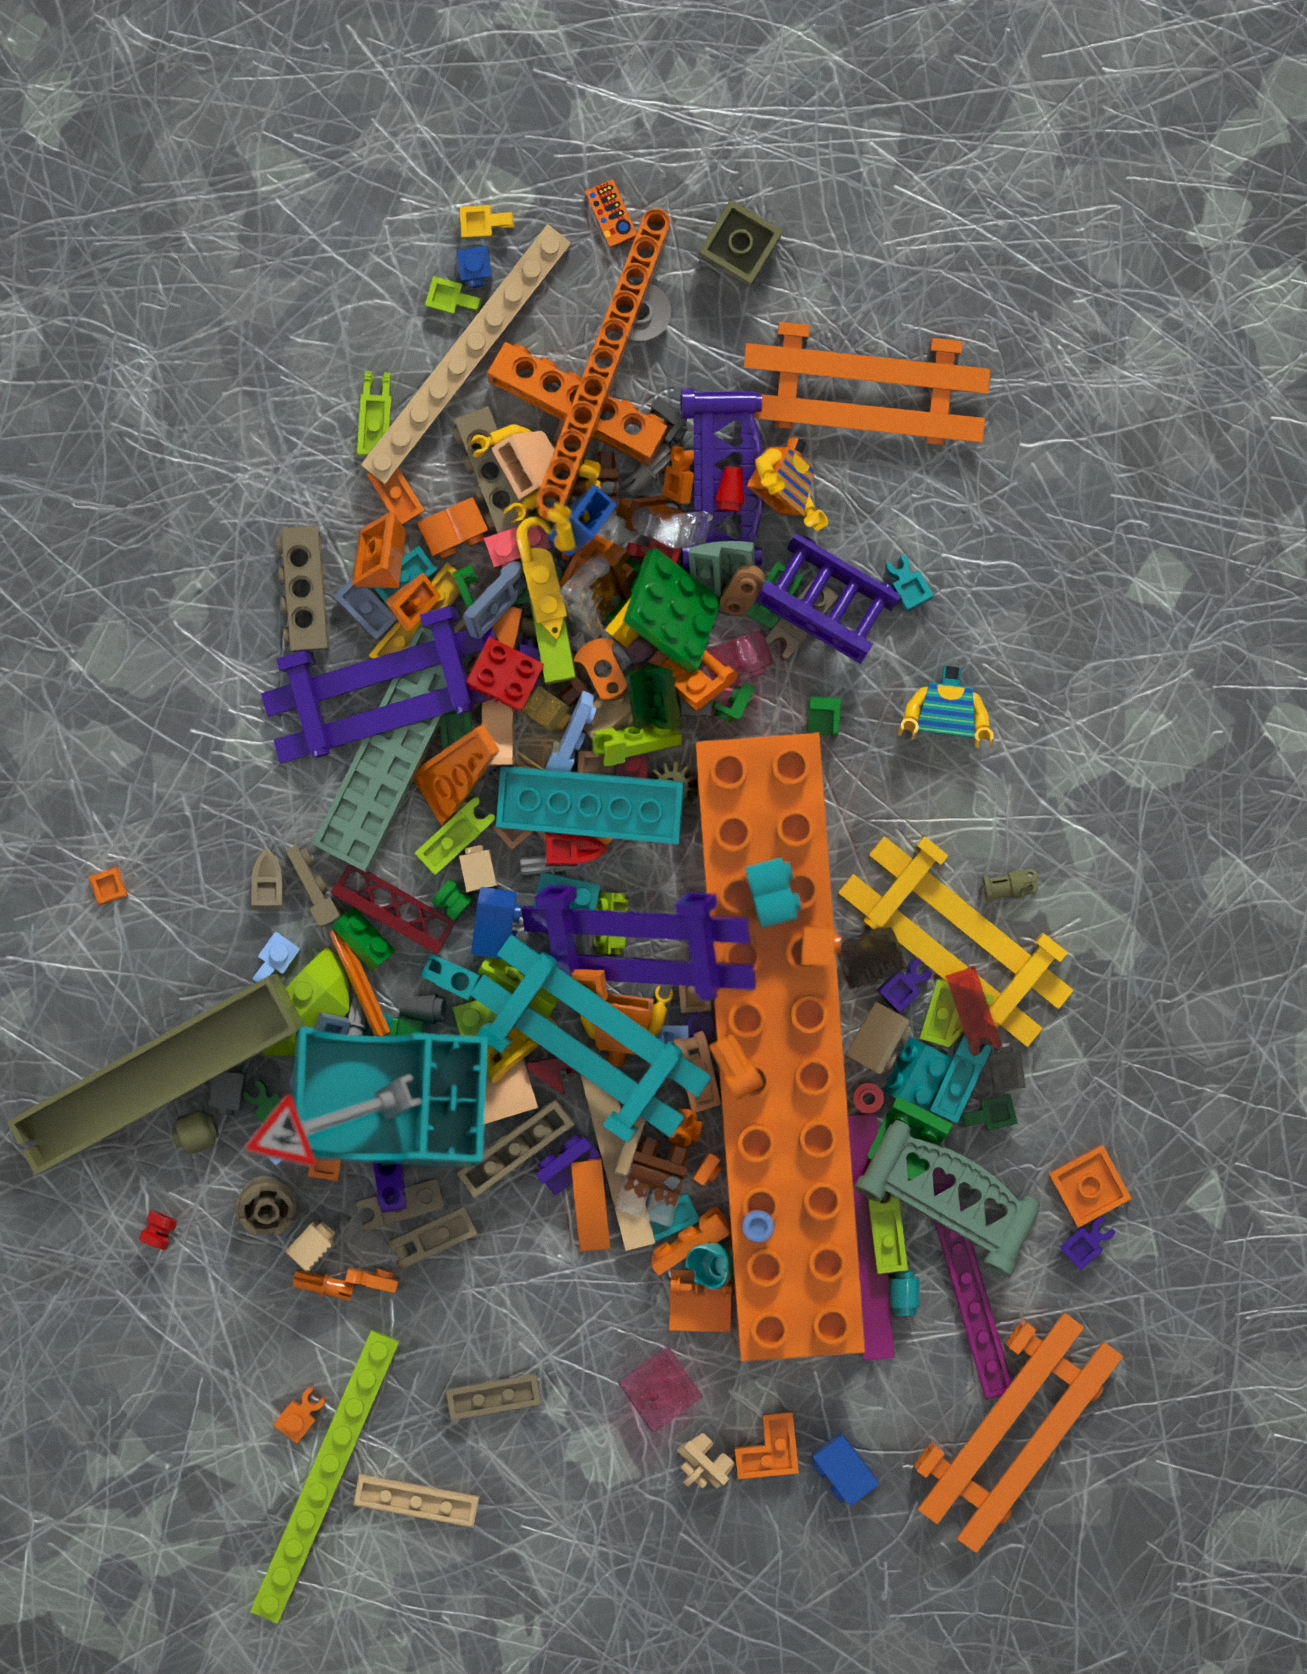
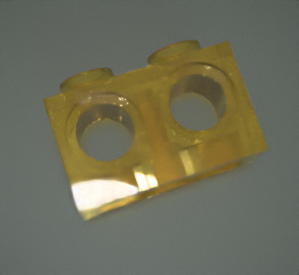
M538 686L522 709L524 714L553 734L556 729L562 732L571 718V715L568 714L571 708L540 686Z

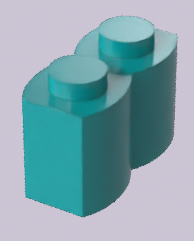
M782 857L745 866L760 927L763 928L797 919V911L802 910L798 893H791L788 881L794 880L790 863H783Z

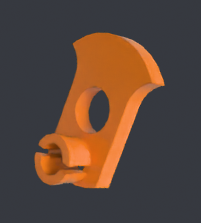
M605 638L592 640L582 646L574 658V663H580L586 668L601 700H618L626 691L627 682L612 652L615 641ZM600 661H607L611 664L612 672L608 677L600 678L595 674V666ZM611 685L619 687L618 691L614 694L608 692V688Z

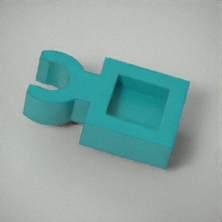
M902 554L899 557V561L903 568L895 569L889 561L886 563L885 570L890 577L897 580L892 583V587L896 593L901 595L899 601L907 613L932 600L934 594L919 570L913 573L909 571V559Z

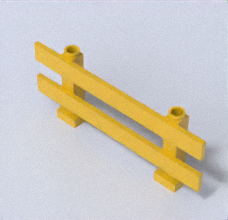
M884 836L869 856L897 878L881 897L853 874L838 893L867 916L863 921L873 930L878 932L882 928L947 982L993 995V1001L982 1010L985 1012L982 1018L995 1029L1001 1025L1028 1047L1043 1028L1016 1007V1005L1031 987L1057 1009L1063 1005L1074 990L1048 970L1047 967L1054 959L1061 962L1068 952L1045 933H1041L1034 941L1039 947L1030 955L928 872L935 862L938 865H942L949 856L932 841L923 836L916 844L920 851L912 859ZM911 891H914L1016 974L1001 993L897 910Z

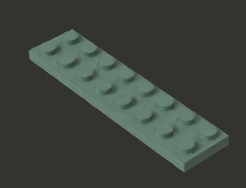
M419 624L408 648L434 640L432 630ZM474 654L462 658L465 670H467ZM441 664L392 679L379 708L447 687ZM445 714L364 738L312 845L368 872Z

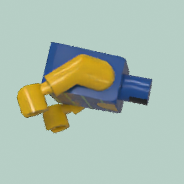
M585 459L584 464L580 467L579 476L589 479L585 483L586 491L568 508L555 502L554 511L549 510L547 513V519L555 522V525L548 533L549 544L554 550L562 551L568 556L573 555L595 537L617 505L601 490L600 481L597 480L601 470L599 463Z

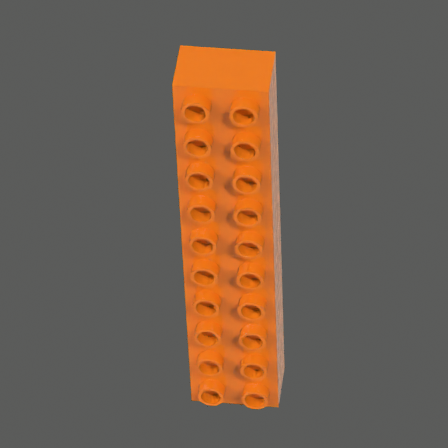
M809 733L695 742L706 893L716 894L718 904L710 912V916L748 918L751 940L749 944L714 942L716 962L754 965L757 987L755 990L719 988L717 990L718 997L714 999L717 1041L732 1033L743 1049L747 1060H751L765 1084L737 1100L724 1078V1071L719 1065L741 1362L865 1353L836 954H834L833 966L801 964L803 926H810V921L812 920L829 922V928H834L820 734ZM782 857L783 863H790L794 880L788 881L791 893H798L802 910L797 911V919L761 928L745 866ZM755 1210L768 1213L774 1223L772 1235L763 1242H753L743 1232L742 1224L744 1218L748 1213Z

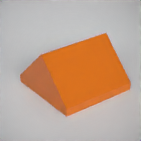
M388 512L360 529L352 586L399 588L406 530L395 513Z

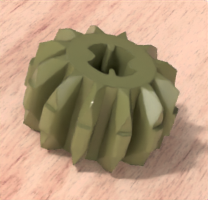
M674 761L673 771L669 772L667 763L663 762L661 766L665 774L661 775L656 769L651 771L659 780L672 778L673 781L685 782L683 799L688 804H693V799L687 796L686 793H698V788L688 787V783L695 782L697 777L691 776L687 779L684 777L690 770L689 766H685L682 772L679 773L677 772L679 762Z

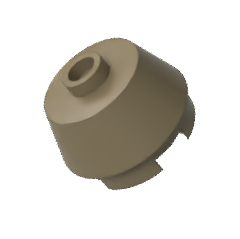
M259 1176L250 1180L239 1194L235 1204V1213L240 1224L249 1233L257 1236V1233H273V1236L284 1232L292 1223L297 1203L293 1192L281 1181L271 1176Z

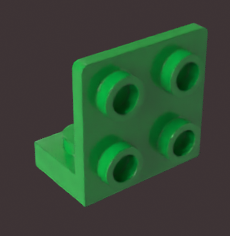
M897 1096L881 1124L866 1159L872 1160L889 1125L893 1124L895 1120L911 1127L909 1133L912 1138L940 1145L948 1135L952 1123ZM914 1153L907 1155L909 1181L926 1172L928 1163L924 1159L918 1160Z

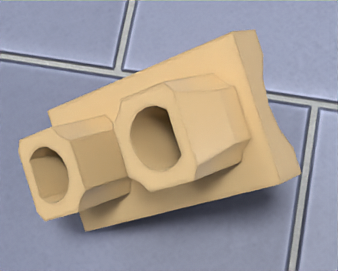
M704 1433L699 1434L691 1441L683 1443L677 1449V1452L687 1460L680 1467L687 1474L683 1483L688 1487L695 1481L701 1488H704L709 1481L717 1489L721 1485L724 1486L730 1479L727 1475L735 1463L724 1453L719 1454L712 1462L705 1454L714 1444Z

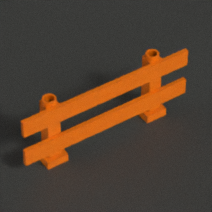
M779 322L778 336H784L783 347L746 343L744 368L780 372L778 395L762 394V412H756L754 419L775 421L774 427L792 429L793 423L923 436L927 438V444L945 445V439L983 443L985 418L948 414L951 390L988 394L991 369L954 365L955 355L962 354L963 341L932 338L929 352H936L935 363L801 349L802 338H809L810 325ZM798 374L932 388L929 412L796 398Z
M1065 1312L1043 1341L1034 1335L1037 1330L1024 1319L1020 1321L1005 1344L1016 1354L1019 1355L1023 1350L1031 1357L952 1463L943 1458L945 1453L942 1448L931 1441L913 1465L916 1471L925 1478L931 1473L939 1479L917 1508L918 1511L936 1524L940 1522L959 1495L978 1508L956 1537L975 1553L979 1551L999 1523L1004 1524L1012 1513L1011 1506L1090 1401L1094 1402L1099 1398L1104 1390L1103 1383L1123 1358V1355L1104 1341L1082 1370L1063 1357L1084 1329V1326ZM1053 1372L1070 1386L991 1492H989L974 1481L972 1477L1049 1374Z

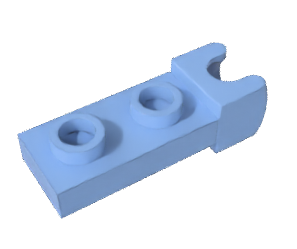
M582 691L560 743L554 741L546 759L545 769L571 770L576 750L579 751L585 737V733L581 731L585 723L591 724L597 709L592 706L593 694Z

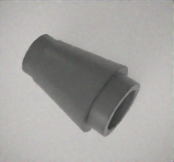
M438 994L401 998L400 1016L436 1024L437 1021L443 1022L446 1015L445 997H439Z

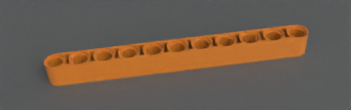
M650 209L642 218L539 489L537 509L539 515L545 520L551 521L547 519V513L549 510L554 511V508H547L543 505L546 499L555 498L559 504L565 507L568 504L580 467L585 459L669 236L670 226L669 215L662 209ZM658 222L663 225V228L654 231L648 225ZM646 249L651 251L653 255L649 258H642L638 255V252ZM631 277H639L643 282L640 285L634 286L629 284L627 280ZM622 304H628L632 307V311L621 313L617 310V307ZM614 331L620 333L622 338L612 341L606 336ZM601 359H607L612 365L603 369L598 367L596 362ZM589 387H597L602 392L598 396H589L585 391ZM584 414L589 416L591 420L587 424H579L575 421V418L578 415ZM575 442L579 444L580 449L576 452H569L564 446L567 443ZM559 470H565L570 474L566 480H558L553 475Z

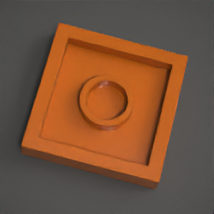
M1102 1144L1048 1173L1078 1228L1132 1199Z

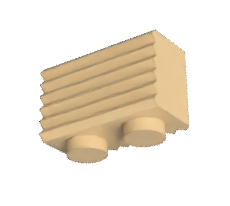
M315 1219L285 1252L305 1271L311 1270L335 1244L336 1237H334L336 1231L326 1221L322 1220L319 1223Z

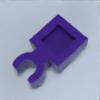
M918 958L912 959L908 963L905 974L902 970L897 969L876 990L897 1013H901L921 992L916 987V984L927 981L932 975V972L927 969L921 975L916 973V967L922 962Z
M1102 1216L1093 1221L1091 1230L1088 1233L1081 1226L1059 1246L1080 1271L1103 1251L1098 1243L1101 1240L1111 1239L1116 1232L1113 1228L1109 1229L1107 1233L1099 1232L1098 1227L1105 1220Z

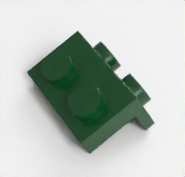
M647 662L626 673L635 728L642 729L652 723L669 730H674L681 726L680 708L677 702L675 678L672 670Z

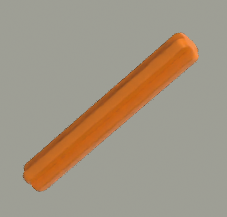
M334 929L331 930L330 936L374 1036L390 1035L388 1024L357 954Z

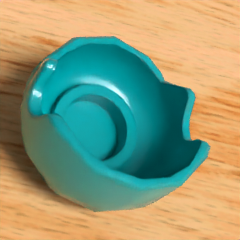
M719 1243L697 1245L687 1254L685 1266L694 1272V1282L705 1285L709 1289H720L732 1279L734 1274L733 1258L730 1252Z

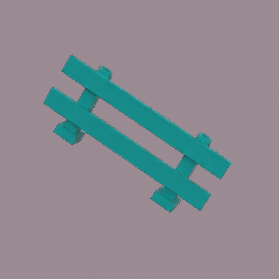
M511 934L497 955L525 974V977L513 994L485 974L481 977L470 993V996L498 1016L492 1024L490 1022L484 1024L476 1036L488 1037V1044L500 1053H503L514 1040L508 1035L514 1027L624 1104L619 1113L613 1111L603 1123L604 1127L628 1143L639 1130L634 1124L640 1116L671 1137L685 1116L655 1096L656 1092L665 1079L670 1077L689 1092L699 1097L712 1079V1076L682 1055L684 1051L679 1046L670 1041L667 1044L583 984L573 979L556 966L558 962L552 956L545 952H542L540 955ZM541 987L649 1062L652 1066L640 1083L635 1082L531 1008L529 1005Z

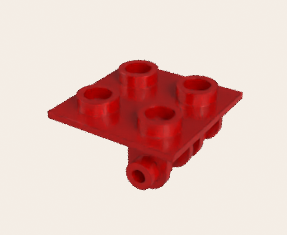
M489 636L466 684L471 686L470 690L474 689L482 694H488L486 697L488 699L490 696L496 698V703L499 700L502 701L501 703L512 708V711H515V709L522 711L544 663Z

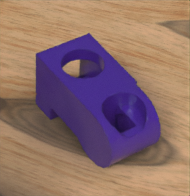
M373 1163L382 1213L407 1209L403 1164L380 1167L383 1163Z

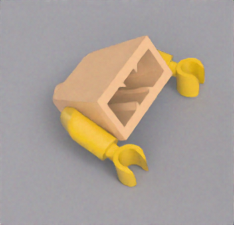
M517 424L491 432L487 438L484 435L474 436L468 446L478 443L482 446V449L476 450L472 455L473 457L483 456L488 447L494 445L491 449L518 499L523 498L524 500L522 503H513L507 506L504 513L513 508L518 512V517L510 523L522 520L526 515V510L529 508L533 510L537 507L538 492L557 444L550 443L543 431L531 432L530 429ZM559 470V471H557V472L554 473L553 476H554L556 479H557L556 474H558L561 470Z

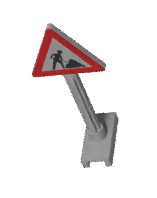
M411 1074L400 1077L375 1091V1099L307 1122L300 1121L293 1099L288 1094L284 1096L245 1145L244 1151L313 1167L316 1165V1160L309 1145L307 1135L377 1111L383 1113L384 1119L387 1121L398 1117L422 1102L420 1097L412 1100L408 1092L406 1083L413 1080Z

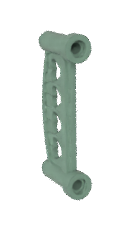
M895 1120L893 1124L889 1125L864 1176L858 1177L853 1187L855 1191L876 1202H881L885 1193H889L988 1251L989 1253L983 1264L991 1271L1010 1278L1016 1268L1014 1261L1040 1211L1038 1209L1040 1203L1028 1196H1024L1022 1200L1016 1199L997 1178L974 1161L946 1147L912 1138L909 1133L911 1127ZM909 1153H914L918 1160L924 1159L927 1161L928 1169L926 1172L908 1181L906 1157ZM935 1168H939L943 1171L944 1175L950 1174L954 1178V1184L952 1187L934 1196L932 1172ZM961 1183H965L970 1190L975 1189L979 1192L980 1199L978 1202L960 1211L958 1187ZM987 1198H991L995 1205H1003L1006 1213L1004 1217L986 1226L984 1202Z

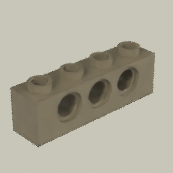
M489 406L455 418L457 426L451 429L457 445L464 444L468 455L462 458L468 473L475 472L478 484L473 485L479 502L486 501L489 512L485 513L484 516L490 531L496 529L497 533L519 526L523 520L531 517L529 510H526V515L522 520L510 523L517 519L518 512L512 508L504 513L505 508L499 509L493 504V499L498 493H506L510 496L509 505L524 501L523 498L518 499L491 449L494 445L489 446L483 456L477 458L472 456L475 450L471 445L468 446L474 436L484 435L487 438L491 432L498 430ZM488 464H494L499 467V475L494 480H487L482 475L484 467Z
M315 525L281 528L282 535L276 537L278 554H283L284 566H279L280 585L285 584L286 597H281L282 614L288 615L289 627H284L283 629L285 646L290 645V651L292 652L330 649L320 527ZM299 550L306 551L308 554V561L302 567H296L292 562L293 554ZM300 581H307L310 584V593L306 597H297L294 592L295 585ZM303 611H308L313 616V622L307 628H300L297 624V616Z
M555 1097L483 1150V1161L474 1168L460 1167L457 1169L456 1174L475 1198L572 1127L574 1121Z

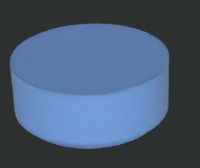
M752 1211L743 1220V1232L753 1242L766 1241L773 1233V1220L764 1211Z

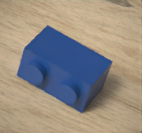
M486 887L480 888L472 955L502 959L497 954L509 936L512 934L518 938V930H513V923H519L522 906L516 904L517 892Z
M839 1432L812 1453L815 1462L811 1465L822 1479L825 1476L830 1479L834 1485L830 1490L840 1503L846 1500L849 1506H852L879 1485L876 1476L842 1432Z

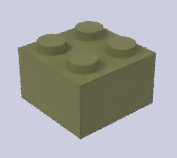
M730 199L699 250L698 257L751 288L781 239L783 230Z

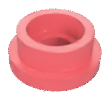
M873 1083L861 1084L853 1094V1102L856 1108L867 1114L878 1111L884 1101L882 1090ZM872 1093L874 1101L871 1104L864 1103V1094Z

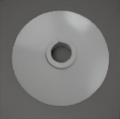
M642 282L631 283V285L637 286ZM650 284L640 310L646 314V317L642 320L637 319L629 339L631 341L645 342L653 340L666 330L670 322L671 305L667 296L660 288ZM622 304L617 307V310L621 313H629L632 311V307L628 304Z

